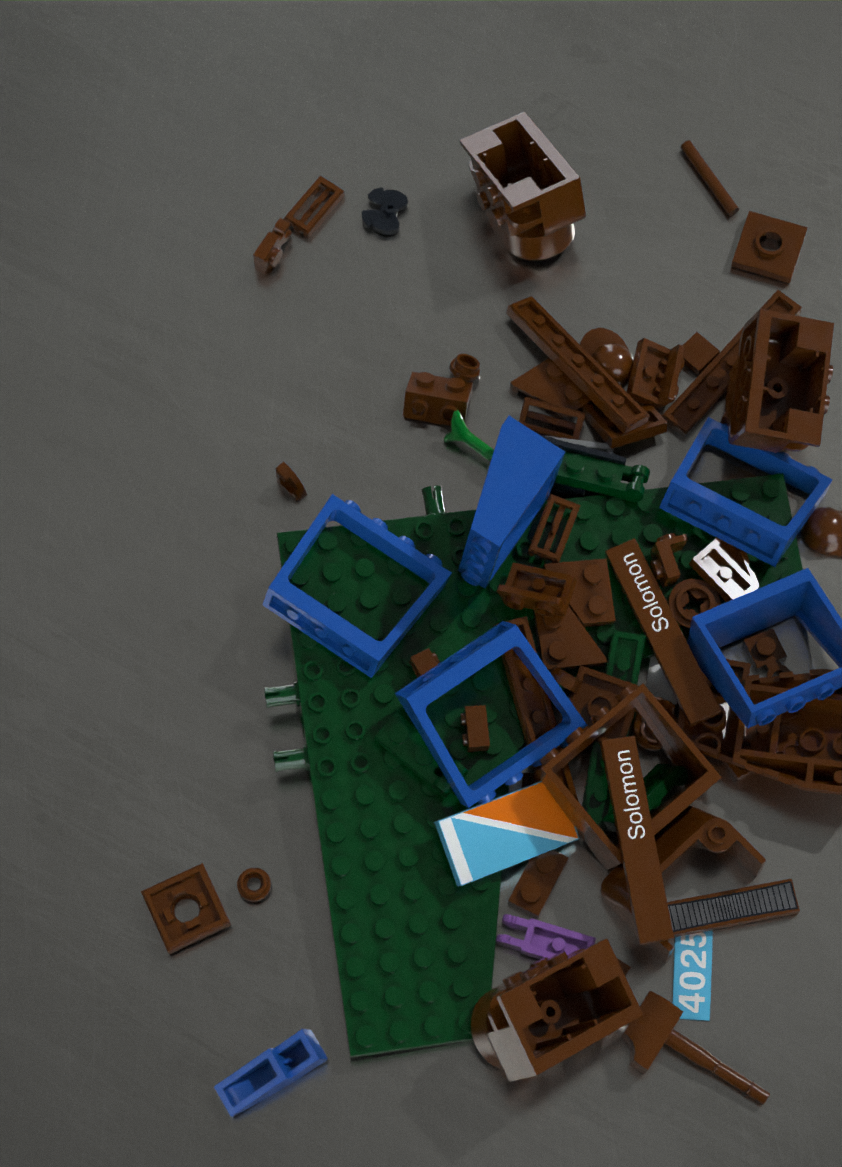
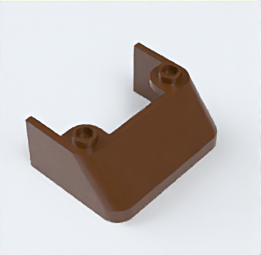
M688 806L654 835L661 873L697 840L710 852L722 853L728 851L754 878L761 873L766 859L729 822L694 806ZM621 863L603 880L600 895L603 902L636 935L623 863ZM668 941L645 944L664 964L670 960L674 947Z

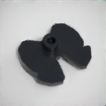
M382 187L373 189L368 194V199L381 206L380 211L363 210L361 212L362 221L367 228L372 226L373 230L381 234H395L400 228V223L397 219L398 211L407 208V196L397 190L384 191Z

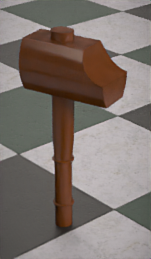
M652 991L647 993L640 1004L643 1016L630 1022L621 1035L630 1051L629 1065L645 1074L665 1043L689 1060L711 1071L712 1074H716L744 1092L745 1095L764 1105L770 1095L768 1091L721 1062V1059L718 1060L706 1049L673 1029L683 1011Z

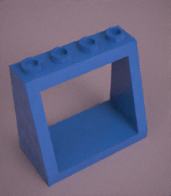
M508 416L501 426L458 569L466 582L473 586H478L479 584L483 588L488 586L548 499L566 453L511 416Z
M809 568L692 617L687 643L701 671L747 728L757 724L759 726L767 725L776 716L787 711L794 713L803 708L807 702L816 698L818 700L826 699L835 690L842 687V619ZM795 616L839 668L754 705L719 648Z

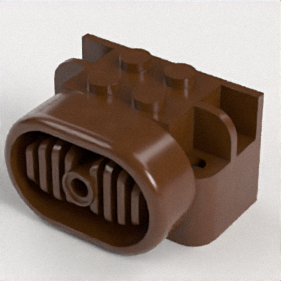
M522 112L460 140V145L471 157L469 169L477 186L478 203L482 210L486 211L490 224L506 249L514 256L525 260H544L563 252L574 238V223L586 217L581 180L579 175L527 113Z
M761 308L747 321L740 338L738 358L731 367L728 380L725 411L727 410L728 416L726 424L729 426V444L774 453L781 450L800 452L808 446H820L823 417L827 413L830 403V397L826 395L827 384L830 383L833 375V365H830L834 323Z
M605 938L586 949H580L568 955L563 951L550 958H542L530 964V969L524 972H516L504 978L501 985L486 992L476 1003L471 1017V1034L481 1056L493 1066L503 1069L508 1082L541 1074L643 1016V1013L608 939Z

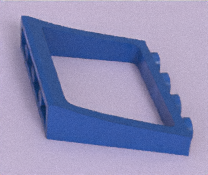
M708 417L671 480L659 508L776 567L790 544L826 495L833 479L821 474L813 466H805L791 459L789 454L785 452L774 453L729 444V426L726 423L722 424ZM705 445H712L770 475L783 473L786 483L809 494V497L789 524L781 526L694 482L687 476Z
M332 494L268 587L263 606L372 678L446 586L452 572L442 567V562L437 556L433 554L424 555L415 549V544L410 538L406 536L397 537L389 532L386 523L381 519L373 518L371 520L362 514L360 507L354 501L346 500L344 502ZM330 521L338 522L429 583L426 590L382 641L373 639L289 582Z
M502 621L395 693L458 800L468 808L476 802L484 804L492 800L496 796L495 789L504 783L505 785H512L521 780L523 777L521 771L531 764L533 767L542 765L539 761L542 757L557 746L565 748L568 745L564 740L578 727L583 729L588 726L517 625ZM512 648L562 715V721L480 779L467 786L429 719L426 707Z

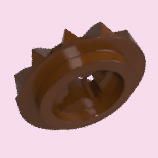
M687 579L678 583L671 591L668 600L669 607L679 626L687 628L691 627L692 617L698 615L694 609L684 610L689 603V598H692L694 602L704 601L698 608L699 614L721 605L717 591L709 583L700 579Z

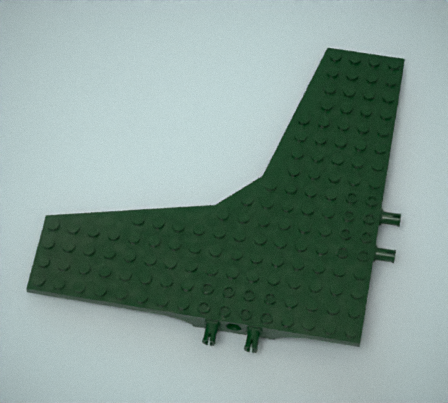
M783 473L698 483L781 526H787L792 520ZM434 485L433 492L431 486L423 488L421 491L426 515L382 521L386 523L388 531L397 537L406 536L410 538L415 544V549L424 555L433 554L437 556L442 562V567L452 572L446 586L396 646L379 670L370 678L289 623L295 681H293L292 685L264 687L266 708L296 704V707H299L304 745L300 749L273 751L275 773L305 768V771H308L320 842L350 1058L473 1041L471 1017L478 1000L492 989L502 870L463 886H457L434 822L469 808L460 803L454 791L447 798L441 796L374 740V738L396 712L415 726L395 695L396 692L417 679L409 664L410 657L429 648L431 653L434 652L441 663L492 629L493 625L502 621L506 622L527 616L537 655L540 658L533 609L523 607L522 610H515L507 607L499 596L497 589L499 584H506L513 563L543 569L544 564L552 563V561L547 559L546 561L539 559L540 557L537 555L530 556L527 554L547 501L488 586L483 588L479 584L478 586H473L466 582L461 576L462 573L458 571L476 509L447 513L444 510L442 487ZM668 487L646 489L643 499L637 502L605 494L569 498L566 500L581 506L559 562L605 559L606 550L635 538L651 569L650 562L652 557L650 551L655 542H657L656 540L670 533H675L676 536L686 534L688 541L684 548L673 553L680 572L675 585L662 588L660 580L656 579L668 603L670 593L678 583L687 579L705 581L689 563L692 558L717 537L659 508ZM553 504L537 547L544 548L560 505ZM568 508L564 511L551 545L550 552L556 553L572 510ZM342 525L325 527L289 581L377 641H382L388 636L429 586L427 581ZM308 529L277 533L281 568ZM796 537L776 567L747 553L750 560V569L755 573L759 588L803 570ZM607 560L616 621L614 625L584 628L608 661L613 630L644 635ZM719 595L721 604L726 603ZM689 598V603L684 610L694 609L699 614L698 608L704 601L694 602L692 598ZM679 626L688 642L690 628ZM646 637L642 660L655 656ZM501 656L426 707V713L450 756L459 761L468 770V774L463 778L467 786L512 757L525 743ZM607 663L605 666L591 667L590 669L605 674ZM579 669L565 670V672L575 678ZM559 684L563 691L568 690L567 688ZM486 705L490 747L488 751L467 752V747L463 746L462 734L465 733V727L461 726L460 713H463L465 706ZM438 767L434 773L442 778L444 774L440 767ZM504 783L495 789L496 796L493 799L508 794L509 785ZM478 802L473 804L471 807L479 805Z

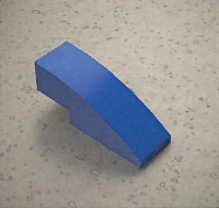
M301 1029L277 1047L269 1048L215 1085L214 1088L230 1116L234 1117L312 1071L328 1060V1057L312 1030Z

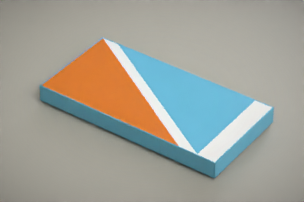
M542 781L434 822L457 886H463L579 839L576 828Z

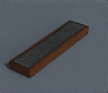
M792 878L667 902L674 937L795 915L800 912Z

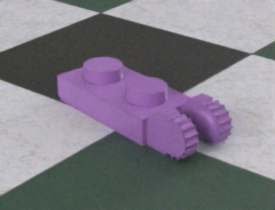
M508 914L503 915L502 923L509 928L527 931L525 938L521 940L505 934H498L496 938L498 945L521 951V954L538 959L550 958L563 951L568 955L574 951L586 949L595 944L596 941L595 937L532 918L527 920Z

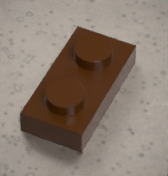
M551 850L531 858L514 888L508 904L538 919L568 863L569 857Z

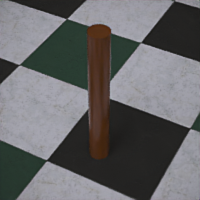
M690 140L685 141L680 147L728 215L733 216L739 211V207Z

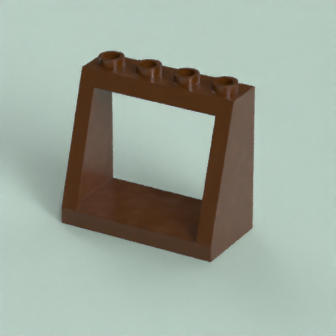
M644 683L635 689L629 685L615 697L619 703L610 710L606 706L602 707L590 717L594 724L585 731L578 727L564 739L568 743L564 749L558 752L553 748L539 760L543 766L536 771L538 777L606 870L623 863L619 842L614 845L555 773L631 709H635L673 765L683 766L688 772L687 784L650 815L654 835L722 778Z

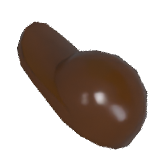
M601 327L587 332L582 338L580 345L620 386L627 383L630 379L634 359L623 339L617 333Z
M821 507L814 510L802 527V537L813 551L823 555L842 557V511L831 507Z

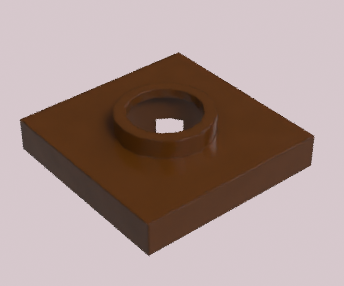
M749 211L731 267L790 283L808 227ZM767 236L766 239H773L777 242L780 240L782 245L776 251H767L761 247L760 238Z
M203 863L141 891L169 954L231 926ZM182 900H193L199 906L198 917L196 916L185 923L179 921L175 916V907Z

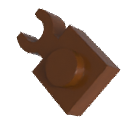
M280 218L276 222L272 233H267L253 254L255 270L266 275L271 266L275 267L279 263L283 253L281 246L287 242L292 234V231L289 230L290 222Z
M773 628L743 640L742 645L756 672L765 669L766 677L779 675L781 672H791L786 666L781 665V662L786 661L787 655Z

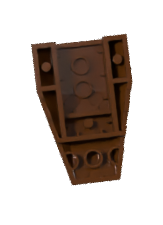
M812 669L809 670V673L793 674V671L781 672L779 676L759 678V675L746 676V679L739 681L755 705L833 670ZM709 680L706 681L721 709L720 714L690 727L680 708L677 724L702 754L804 791L842 795V687L835 690L826 699L818 700L816 698L807 702L803 708L794 713L787 711L776 716L767 725L759 726L757 724L750 728L744 725Z

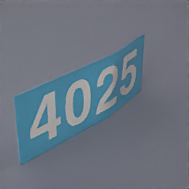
M713 930L675 937L673 1004L683 1011L679 1019L710 1021Z

